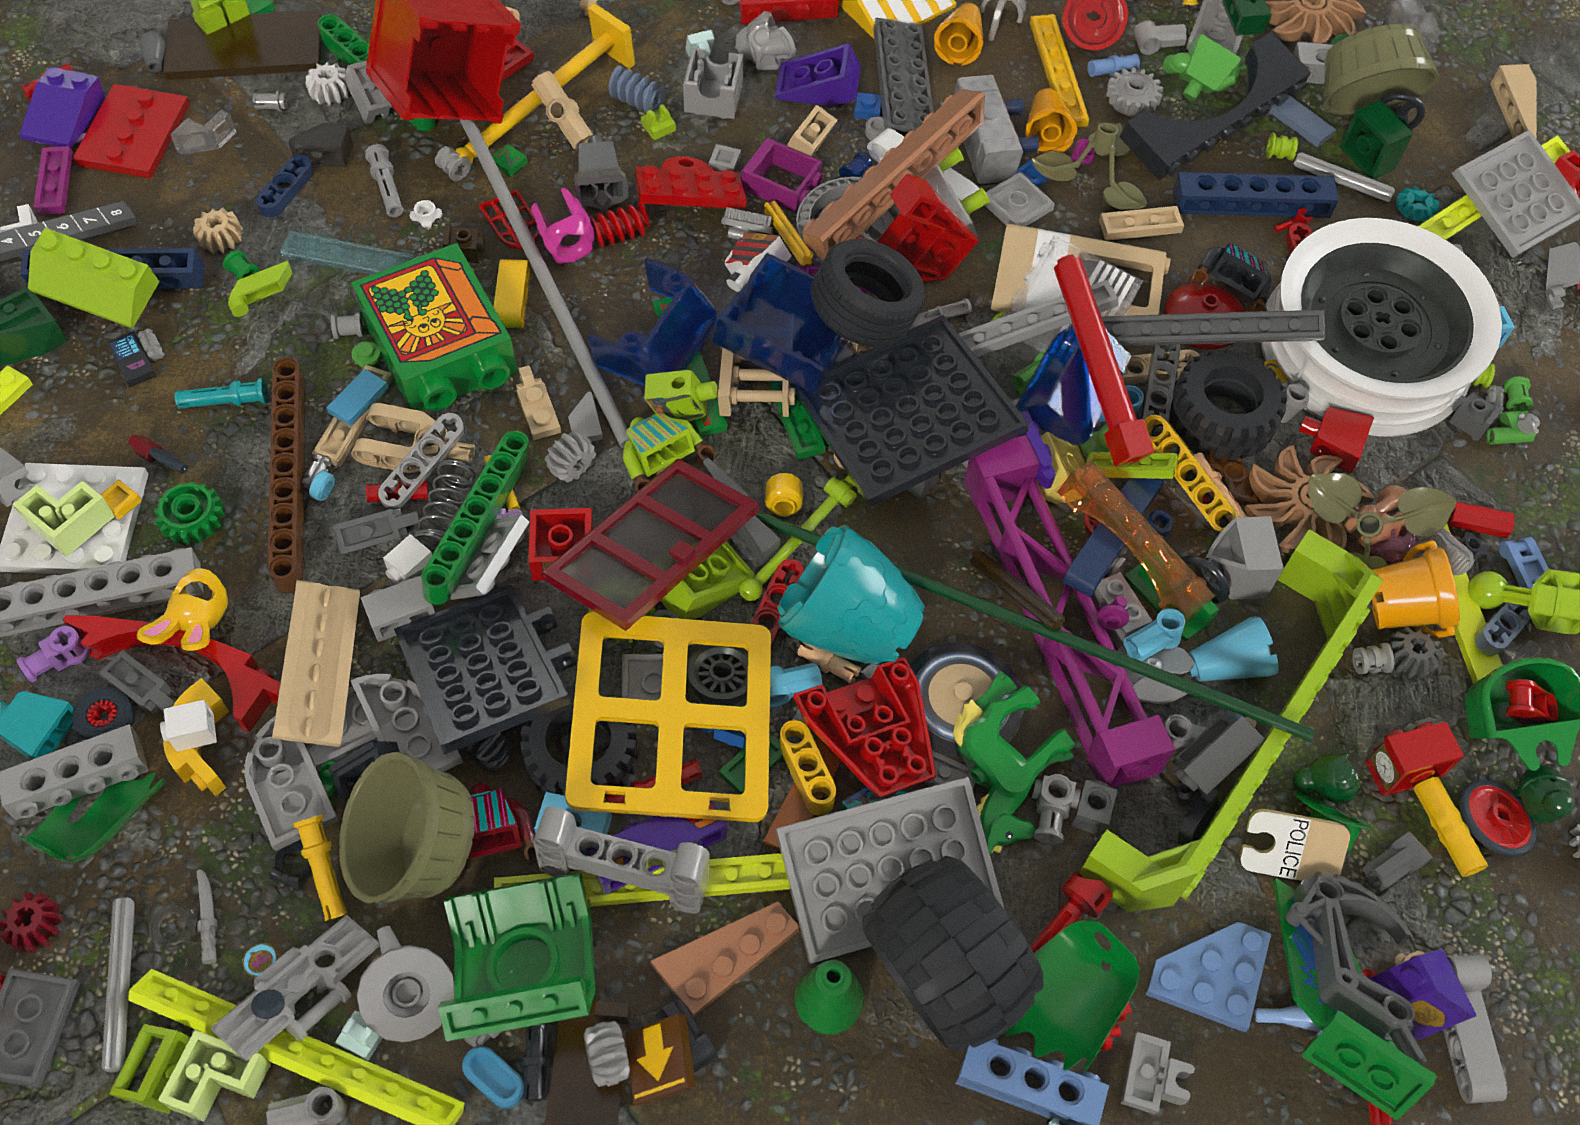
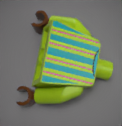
M656 413L647 419L642 417L632 420L630 428L626 430L628 441L624 443L623 461L631 479L636 481V493L650 482L648 479H644V474L649 477L671 465L675 460L682 459L695 452V450L698 452L696 463L700 467H703V461L705 460L702 455L708 456L712 462L715 456L714 449L709 445H702L701 442L703 440L692 425L684 419L670 418L663 413Z

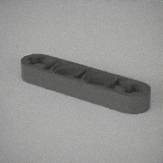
M1180 344L1154 345L1140 419L1145 420L1151 415L1158 414L1168 422L1180 356ZM1163 346H1167L1170 352L1166 361L1162 360L1165 352ZM1155 370H1165L1169 375V379L1166 381L1159 380L1155 375ZM1153 394L1161 395L1165 400V404L1162 406L1152 403L1150 396ZM1162 424L1157 425L1156 430H1152L1153 437L1162 433Z

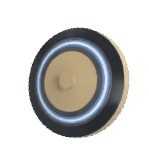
M947 643L938 645L920 654L910 664L920 684L931 749L958 762L964 761L958 753L953 730L958 713L963 714L964 704H968L970 700L975 702V700L981 697L995 675L1000 671L1013 681L1017 686V690L1021 688L1016 674L1002 658L985 648L973 644ZM1012 694L1003 696L1001 700L1008 698ZM1024 710L1012 712L1002 721L999 736L1008 743L1011 742L1018 731Z

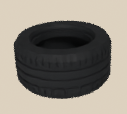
M850 239L836 244L828 251L812 281L811 297L819 317L838 335L860 345L883 347L897 343L908 333L924 305L925 289L922 278L916 268L900 253L876 241ZM856 286H860V287H862V288H864V289H866V290L872 292V293H873L874 295H876L880 300L875 299V298H873V297H871V296H869V295L863 293V292H862L859 288H857Z

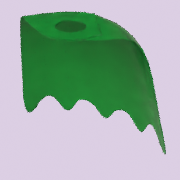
M153 772L141 780L132 779L110 785L78 821L66 824L69 815L82 796L72 799L65 805L56 806L32 834L27 836L21 835L20 838L57 860L65 862L82 861L102 848L161 788L166 780L163 781L164 778L161 779L150 789L156 774ZM69 856H75L74 858H71V859H67V858H66V857H69Z
M1094 920L1071 923L1034 953L1043 971L1044 988L1034 995L1035 1003L1022 1019L1005 1031L1007 1036H1013L1022 1032L1032 1033L1035 1038V1057H1041L1054 1051L1063 1052L1065 1055L1063 1071L1070 1069L1085 1057L1087 1062L1084 1071L1087 1070L1128 1004L1139 980L1140 967L1135 956L1103 924ZM1095 932H1100L1107 937L1111 944V950H1106L1098 944L1094 936ZM1103 961L1111 965L1109 971L1103 970Z

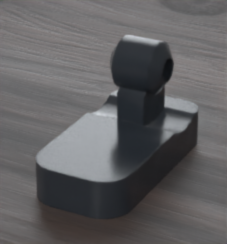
M1185 784L1178 786L1176 790L1178 803L1192 808L1179 830L1178 845L1182 846L1200 839L1220 807V789L1214 787L1208 794H1204L1198 790L1192 791Z

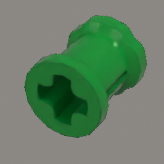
M240 250L230 252L223 261V267L228 272L234 273L238 280L260 272L259 268L255 264H251L247 260L246 255Z

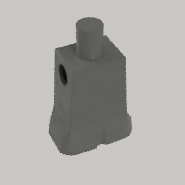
M594 135L588 139V143L579 144V170L574 178L575 198L582 205L595 207L601 212L607 211L610 206L624 201L629 196L628 181L625 173L618 165L613 141L603 142L600 136Z

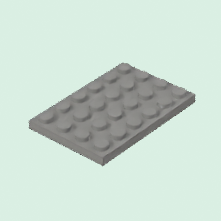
M969 777L775 828L809 963L871 947L862 930L863 916L872 910L871 903L886 885L908 869L931 859L937 862L944 856H950L963 861L982 880L1004 908Z

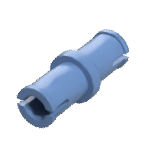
M1137 54L1121 57L1111 55L1108 59L1089 61L1088 73L1091 77L1104 74L1114 76L1115 72L1119 73L1123 68L1127 71H1130L1132 67H1135L1136 70L1139 69L1140 60Z

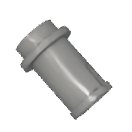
M276 91V93L253 94V103H257L254 104L256 110L277 109L279 112H282L283 109H288L289 101L286 93Z

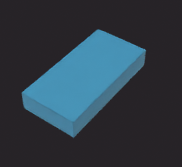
M364 369L326 407L327 411L351 427L389 388L385 380Z

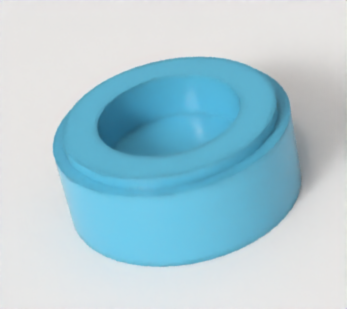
M324 470L320 471L311 483L309 496L318 501H324L334 487V475Z

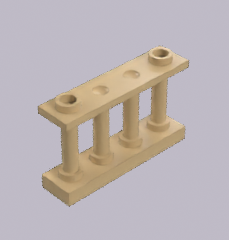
M726 314L725 328L735 314ZM788 314L787 329L754 328L759 340H786L785 349L764 350L772 360H784V369L782 370L791 377L793 343H799V326H794L793 314ZM723 346L718 389L720 416H731L732 404H737V402H782L783 417H789V405H795V388H791L789 377L786 378L770 369H740L739 366H736V363H741V360L751 359ZM740 380L783 381L782 391L738 390L737 387H734V383H739Z

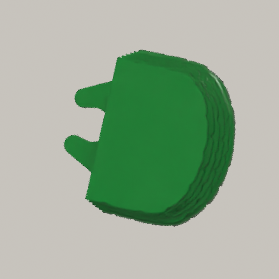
M1521 658L1493 670L1469 688L1465 695V710L1470 738H1502L1507 740L1527 769L1531 771H1536L1540 767V762L1536 755L1538 744L1542 741H1549L1555 746L1557 764L1560 766L1569 765L1576 736L1580 730V676L1573 667L1551 658ZM1516 679L1531 680L1547 692L1552 693L1558 704L1557 720L1522 725L1517 720L1506 715V708L1509 707V692L1505 689L1506 682Z

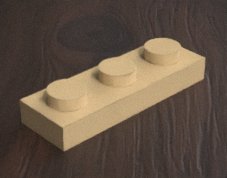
M1177 206L1101 213L1099 219L1105 241L1182 233L1184 228Z

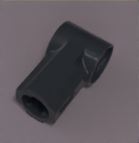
M682 999L672 1001L664 1006L655 1016L657 1021L676 1014L686 1015L693 1070L695 1073L718 1059V1055L703 1030H699Z

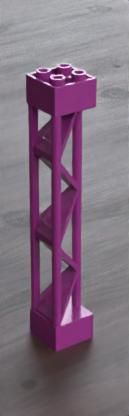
M1027 435L1015 437L970 459L964 483L976 509L980 512L1004 568L1023 583L1016 565L1021 566L1032 591L1052 606L1037 572L1064 580L1074 560L1035 478L1040 462ZM1030 495L1059 558L1016 526V521L1026 496ZM1016 499L1013 508L1010 512L1006 505V501ZM991 505L995 506L1005 528L1003 536L989 507ZM1066 584L1056 608L1061 614L1071 587ZM1073 589L1099 645L1116 651L1105 627L1101 626L1097 621L1098 612L1092 599ZM1022 607L1025 616L1039 621L1030 612H1028L1025 608ZM1062 627V628L1060 629V630H1063V631H1065V632L1070 633V632H1069L1068 630H1066L1064 627ZM1033 633L1087 753V760L1096 780L1107 783L1111 788H1117L1160 775L1175 748L1160 716L1156 715L1147 718L1125 669ZM1060 663L1068 668L1095 728L1094 737L1090 733ZM1083 672L1113 682L1102 713ZM1120 689L1135 722L1108 729Z

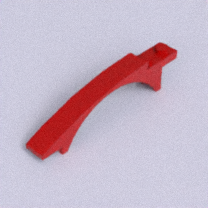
M66 615L62 620L66 626L73 627L76 630L79 638L83 639L80 643L82 646L92 649L89 655L96 660H101L121 650L152 645L144 643L137 638L138 630L150 622L83 615ZM179 630L165 642L155 645L182 648L181 639L186 631ZM210 639L208 646L194 652L210 659L227 675L233 696V717L238 720L242 730L250 733L270 703L277 704L281 682L273 679V676L266 670L259 668L251 654Z

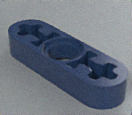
M305 155L291 157L259 193L256 202L263 216L275 217L279 215L310 180L314 170L309 157ZM283 183H291V184H292V185H291L289 188H287V189H280V188H279V186H280L281 184H283Z

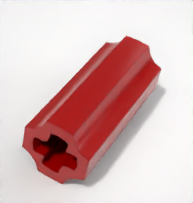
M1457 501L1447 521V525L1508 538L1515 525V514Z

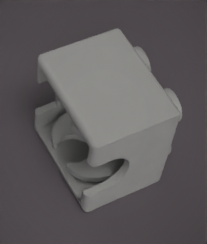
M693 48L683 84L684 112L716 116L723 119H734L743 83V55L729 53L728 62L718 65L712 63L707 58L706 49Z

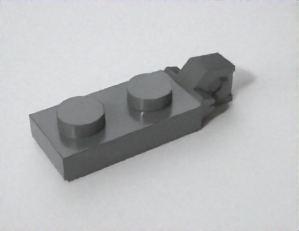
M400 508L395 510L389 509L332 525L342 555L401 538V536L408 534L406 527L418 524L420 517L417 511L402 515Z
M123 650L98 672L105 681L117 690L122 691L130 700L145 711L148 710L151 714L157 709L164 714V709L172 707L175 703L170 698L174 692L167 683Z

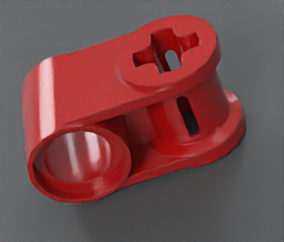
M1516 679L1506 682L1505 689L1509 692V707L1506 708V715L1517 720L1522 725L1557 720L1558 704L1552 693L1547 692L1531 680Z

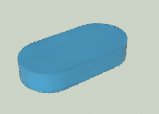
M478 1046L471 1049L465 1055L462 1069L466 1078L494 1105L502 1109H510L522 1101L524 1082L521 1076L492 1049Z

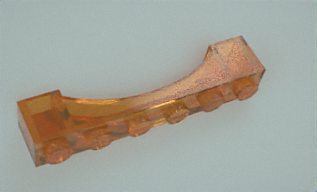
M1092 460L1074 470L1057 491L1076 514L1083 512L1095 518L1113 531L1130 548L1151 578L1161 601L1158 605L1162 610H1178L1183 614L1185 622L1198 614L1215 596Z

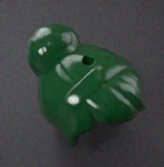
M1333 753L1322 754L1310 765L1299 767L1293 774V784L1299 792L1303 794L1316 792L1322 798L1335 804L1349 803L1353 800L1360 787V779L1356 769L1347 760L1350 756L1349 753L1334 755Z
M1540 765L1538 770L1531 771L1528 769L1519 778L1515 795L1517 797L1521 796L1524 808L1533 820L1542 825L1550 824L1571 813L1575 801L1571 784L1559 771L1546 765Z

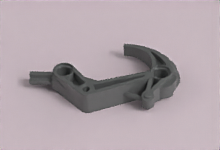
M1322 871L1316 872L1307 880L1303 879L1294 891L1296 903L1287 911L1285 917L1289 924L1295 927L1301 924L1312 935L1318 990L1321 1000L1335 1011H1341L1381 1039L1393 1040L1399 1051L1419 1064H1425L1427 1059L1410 1032L1414 1027L1412 1022L1414 1009L1412 1005L1401 995L1369 980L1362 971L1359 973L1356 971L1343 915H1356L1371 920L1386 930L1397 945L1404 944L1412 935L1411 932L1386 903L1355 881L1351 882L1348 878L1335 874L1332 876L1330 873Z

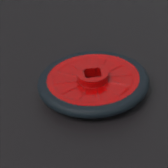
M1487 780L1471 782L1463 789L1460 795L1462 818L1472 835L1482 845L1506 857H1520L1531 851L1536 841L1535 823L1533 818L1527 814L1522 801L1513 792L1498 783Z

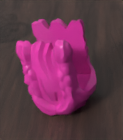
M563 187L561 192L570 209L571 216L552 225L537 202L532 205L531 209L545 247L559 264L574 263L576 260L588 255L592 250L595 240L594 228L590 223L588 214L582 208V203L573 197V194L568 189ZM568 234L580 235L579 241L572 246L560 244L562 238Z

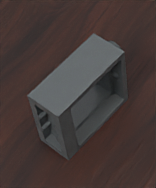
M1227 709L1171 761L1177 767L1174 774L1192 791L1195 792L1197 789H1200L1205 794H1208L1265 741V738L1243 715Z

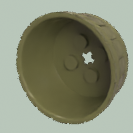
M1405 24L1375 26L1356 32L1332 46L1328 50L1324 62L1325 85L1323 107L1331 114L1354 115L1357 109L1374 103L1387 94L1405 92L1420 97L1438 83L1440 77L1436 64L1432 61L1419 30L1414 26ZM1394 100L1386 103V105L1394 107L1408 101Z
M390 752V754L387 753L377 758L375 762H372L361 774V778L359 777L344 810L339 838V859L344 881L347 887L350 888L351 893L366 903H390L401 899L429 898L448 889L462 872L466 859H468L472 838L474 837V808L466 787L451 774L443 773L426 765L418 758L400 752Z

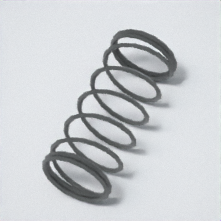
M444 460L439 463L437 468L438 476L432 483L434 490L428 493L429 503L423 508L425 517L419 520L418 526L420 530L414 533V538L417 539V536L425 535L429 539L440 543L446 532L437 529H422V521L427 519L433 525L444 530L448 528L436 524L430 518L436 517L450 522L453 521L448 517L440 515L427 516L426 508L429 505H432L440 513L455 517L456 514L446 513L434 504H445L458 510L460 509L449 502H431L430 498L433 492L436 491L439 496L450 502L464 503V501L449 499L438 491H453L466 499L465 494L458 490L471 489V483L474 481L476 474L469 465L457 460ZM447 464L462 467L471 474L472 478L465 479L458 475L446 474L441 467ZM440 478L448 486L455 489H436L435 483ZM446 480L456 484H469V487H457L448 483ZM423 544L432 553H434V551L436 550L435 548Z

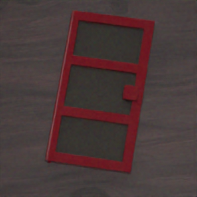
M677 459L542 571L541 576L552 586L627 631L759 512V503L686 462Z

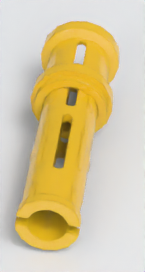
M320 814L292 824L299 831L303 845L301 854L305 859L308 858L326 921L345 915L347 911L341 897V891L329 854L332 843L326 839L321 822L324 816Z

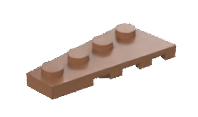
M776 902L651 960L650 963L679 1000L682 999L684 1005H686L694 1018L799 932L800 927L781 904Z

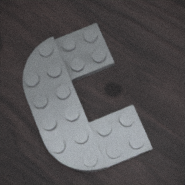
M371 674L350 680L352 687L348 688L340 747L272 739L275 716L260 729L256 735L258 739L251 753L248 752L246 756L245 779L258 815L275 851L301 839L298 829L293 827L292 823L320 814L324 816V819L321 821L323 828L339 821L318 774L321 765L327 761L336 763L371 741H393L398 743L400 753L418 758L426 765L441 772L463 763L458 750L443 754L415 682L409 679L404 681L392 678L391 674Z

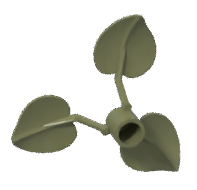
M1100 123L1097 131L1089 136V144L1076 162H1073L1068 155L1061 152H1047L1031 159L1033 166L1043 176L1056 181H1068L1076 177L1077 171L1075 168L1080 166L1090 150L1094 148L1095 153L1099 155L1109 154V184L1111 187L1104 189L1103 197L1109 205L1123 210L1142 209L1147 205L1145 196L1135 185L1124 181L1116 184L1114 180V156H1122L1130 151V148L1119 137L1123 130L1121 123Z
M1344 473L1312 474L1309 478L1310 501L1319 517L1330 523H1340L1347 517L1349 512L1358 519L1357 529L1365 536L1364 555L1358 552H1351V554L1358 557L1371 570L1387 566L1384 558L1370 556L1371 538L1381 534L1384 524L1405 519V527L1410 533L1420 537L1432 536L1443 529L1457 504L1453 496L1442 490L1418 487L1406 491L1398 499V508L1402 515L1380 518L1379 515L1373 512L1361 515L1353 509L1360 503L1362 498L1361 486L1353 477Z

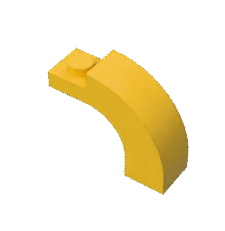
M202 678L190 686L172 706L205 700L214 713L215 723L229 713L222 699ZM163 740L166 757L184 783L191 779L201 791L208 788L215 796L226 789L218 775L202 759L201 746L176 752L169 741L165 742Z

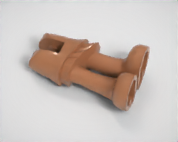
M1389 485L1378 493L1377 504L1364 505L1357 512L1361 515L1373 512L1379 515L1380 518L1390 517L1386 513L1399 510L1398 499L1408 490L1397 485ZM1399 511L1398 513L1392 516L1402 515V512ZM1351 516L1345 523V528L1350 533L1357 530L1358 519L1354 516ZM1405 519L1384 524L1381 534L1371 538V545L1390 540L1394 536H1398L1400 531L1411 535L1412 533L1405 527ZM1365 536L1360 537L1358 540L1362 547L1365 546Z

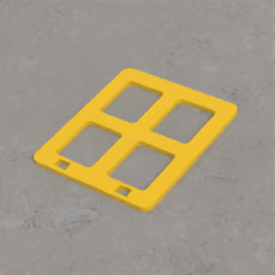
M596 612L586 614L582 619L565 791L567 806L576 811L759 822L763 820L768 811L770 631L762 625L642 616L625 631ZM605 638L659 641L663 644L660 699L603 697L598 693L602 642ZM689 645L739 647L747 650V704L744 707L695 704L686 701L687 654ZM597 722L653 724L658 727L656 781L653 788L595 785L591 782L594 734ZM685 728L737 730L745 733V783L743 794L693 792L682 789L681 772L683 733ZM605 794L625 795V804L604 802ZM710 801L729 802V811L709 809Z

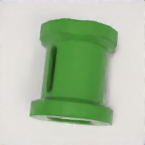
M1519 376L1504 382L1503 388L1508 395L1506 403L1508 411L1526 410L1528 412L1533 408L1532 398L1529 397L1528 390L1531 384L1528 378Z

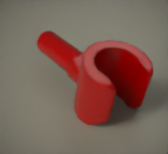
M1300 208L1293 219L1274 226V230L1279 232L1289 228L1294 223L1308 225L1313 217H1304L1308 210Z

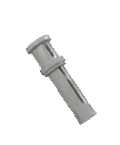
M381 144L372 145L365 151L366 160L371 164V176L378 182L386 213L389 217H398L402 215L404 209L392 177L394 167L388 160V149Z

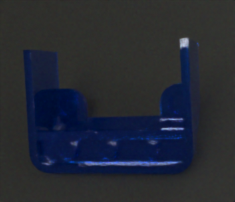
M648 257L644 263L649 290L673 299L648 335L636 331L627 332L620 337L616 344L594 334L588 337L596 366L642 386H645L647 374L686 370L718 323L716 307L686 273Z

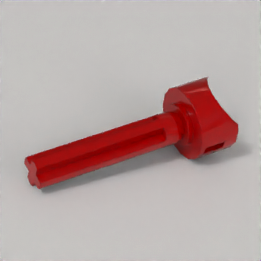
M1077 870L1074 871L1061 887L1068 901L1065 902L1056 916L1031 944L1030 947L1033 953L1037 952L1068 925L1077 922L1083 913L1097 918L1112 900L1113 894L1101 880L1086 879Z

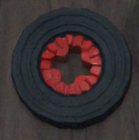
M98 688L87 693L79 700L73 711L72 720L76 732L84 740L128 724L132 727L135 723L136 712L132 701L122 691L114 688ZM106 712L109 714V720L103 722L100 714Z

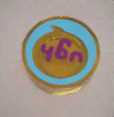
M258 943L251 946L245 952L242 966L244 971L252 979H255L277 961L280 956L273 946L267 943Z

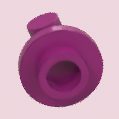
M1083 138L1076 142L1075 149L1070 155L1073 162L1079 159L1088 146L1089 140ZM1094 148L1090 150L1082 161V165L1092 162L1095 154Z
M1117 596L1109 605L1099 609L1097 613L1098 623L1111 630L1127 625L1129 621V613L1125 609L1127 600L1123 596Z

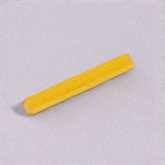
M776 201L766 202L764 204L766 207L764 210L765 214L773 217L772 224L802 266L806 264L811 265L813 262L812 252Z

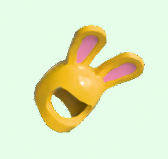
M204 568L187 571L170 595L164 615L140 628L137 632V638L147 644H161L171 638L177 631L182 630L186 631L181 639L183 650L197 651L208 646L210 643V629L220 622L228 605L227 592L219 578ZM196 581L207 584L212 590L211 599L207 601L189 595L186 585Z

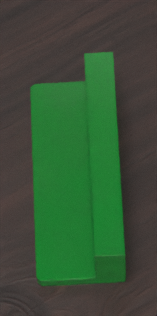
M1155 545L1146 552L1142 563L1125 575V580L1157 613L1164 609H1175L1181 612L1185 617L1181 638L1184 641H1188L1212 623L1219 608L1176 565L1186 589V597L1183 599L1180 596L1181 588L1170 563L1162 550Z

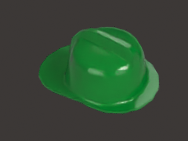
M1300 792L1295 794L1300 801L1311 808L1310 817L1339 822L1347 827L1350 833L1347 852L1351 850L1361 829H1370L1372 827L1370 824L1350 817L1313 796Z

